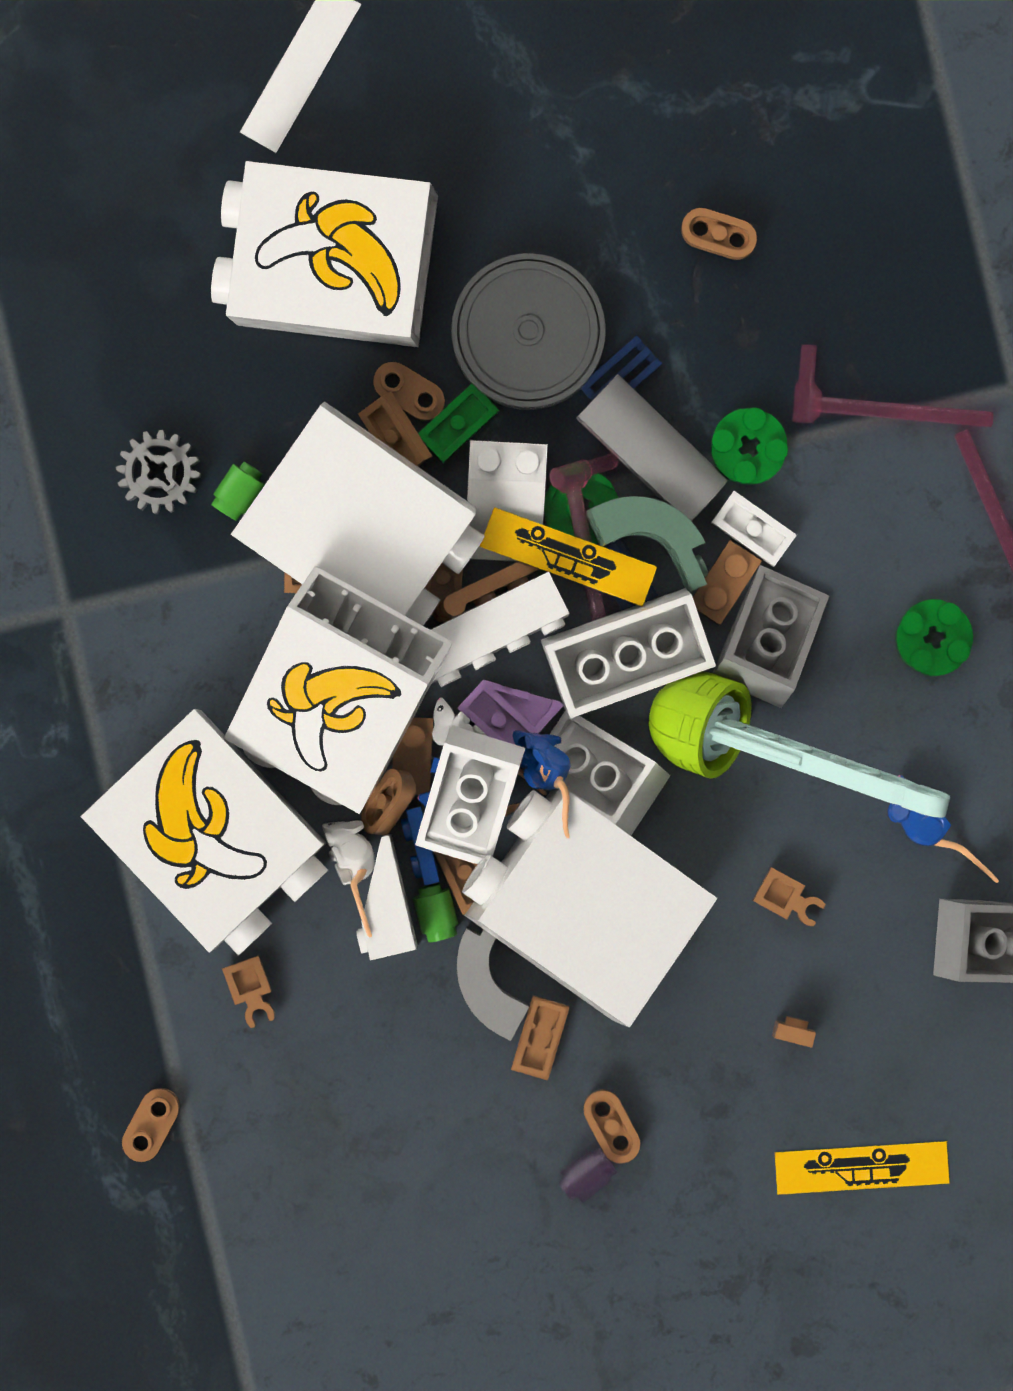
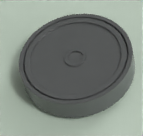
M522 253L510 255L485 266L464 287L457 300L452 317L453 350L458 365L466 379L491 401L519 410L548 408L572 397L581 390L594 374L601 359L605 343L603 309L590 283L569 264L543 254Z

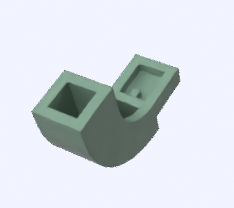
M630 496L607 501L585 512L599 546L603 547L632 535L652 538L659 542L669 553L684 588L691 592L707 585L704 578L708 576L707 567L699 554L695 556L692 551L693 548L704 544L705 541L691 520L673 506L653 498Z

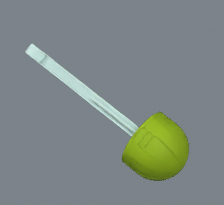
M699 672L666 684L653 700L649 714V730L652 740L659 751L672 764L707 778H717L729 769L741 750L883 801L901 805L903 808L920 814L939 818L945 817L951 797L944 792L924 785H918L910 780L749 725L752 709L751 696L748 688L740 682L709 672Z

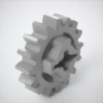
M163 430L158 431L157 439H152L147 431L143 432V443L139 444L134 439H131L129 442L134 450L131 453L125 451L120 453L127 462L126 465L116 466V471L125 474L126 477L119 481L118 485L121 488H130V491L125 496L128 501L139 498L138 509L143 511L148 504H151L152 512L159 514L161 506L165 505L167 510L172 513L174 512L173 502L178 500L183 505L188 504L184 496L186 491L190 493L197 492V489L191 484V480L201 478L199 472L192 470V466L200 462L199 458H188L187 454L191 451L192 446L187 443L179 447L180 436L174 434L168 441ZM165 447L172 451L164 456L153 455L148 449ZM138 459L142 463L141 476L135 482L134 466ZM148 459L160 467L168 466L165 468L164 473L167 476L166 479L170 482L169 486L158 478L150 479L154 472L151 469L152 466L148 463ZM183 463L184 477L181 485H179L175 481L176 469ZM153 489H164L169 495L155 498L145 494Z

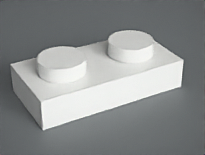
M735 491L732 492L711 522L773 567L796 537L795 533Z

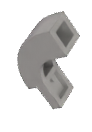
M466 927L457 956V976L462 995L468 1007L480 1022L493 1032L511 1041L529 1009V1004L505 992L495 982L489 967V954L496 938L484 929L478 934Z

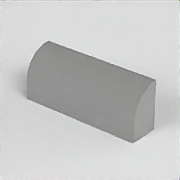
M619 374L576 417L590 433L661 501L678 509L691 521L728 481L716 467Z

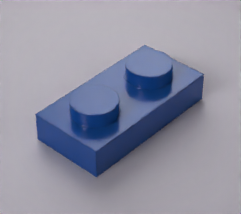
M422 806L406 810L408 818L401 819L406 842L413 840L414 845L424 815ZM415 845L417 855L410 857L415 879L423 877L424 885L440 882L433 851Z

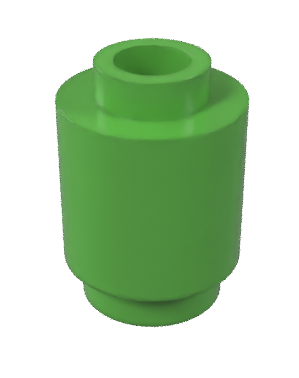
M243 462L240 467L232 464L213 495L216 498L211 505L237 521L241 514L245 515L265 486L259 480L263 473L246 462Z
M440 883L419 888V895L412 899L421 933L426 934L427 941L437 942L456 936V926L459 923L450 889H441Z

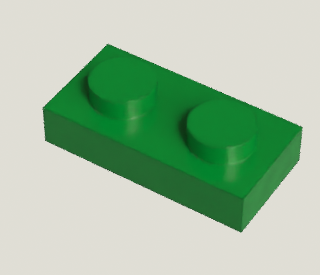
M470 384L418 434L424 444L444 463L499 412V409L487 396L481 393L473 384Z

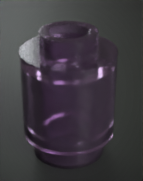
M599 1147L594 1152L587 1151L563 1169L560 1173L564 1179L559 1184L571 1201L579 1198L584 1203L611 1183V1177L618 1171Z

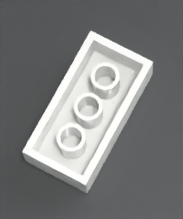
M547 572L431 629V631L453 642L432 683L438 681L439 685L443 687L461 678L459 670L471 664L477 670L494 662L496 658L493 653L505 647L512 653L530 644L531 641L528 636L540 630L546 636L564 627L566 624L563 619L568 617L570 613L550 573Z
M686 588L647 601L643 606L636 605L541 639L562 703L570 718L716 666L692 594Z

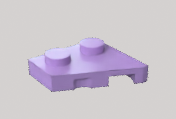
M482 680L457 709L462 711L488 737L515 744L512 737L515 730L538 734L564 705L560 701Z

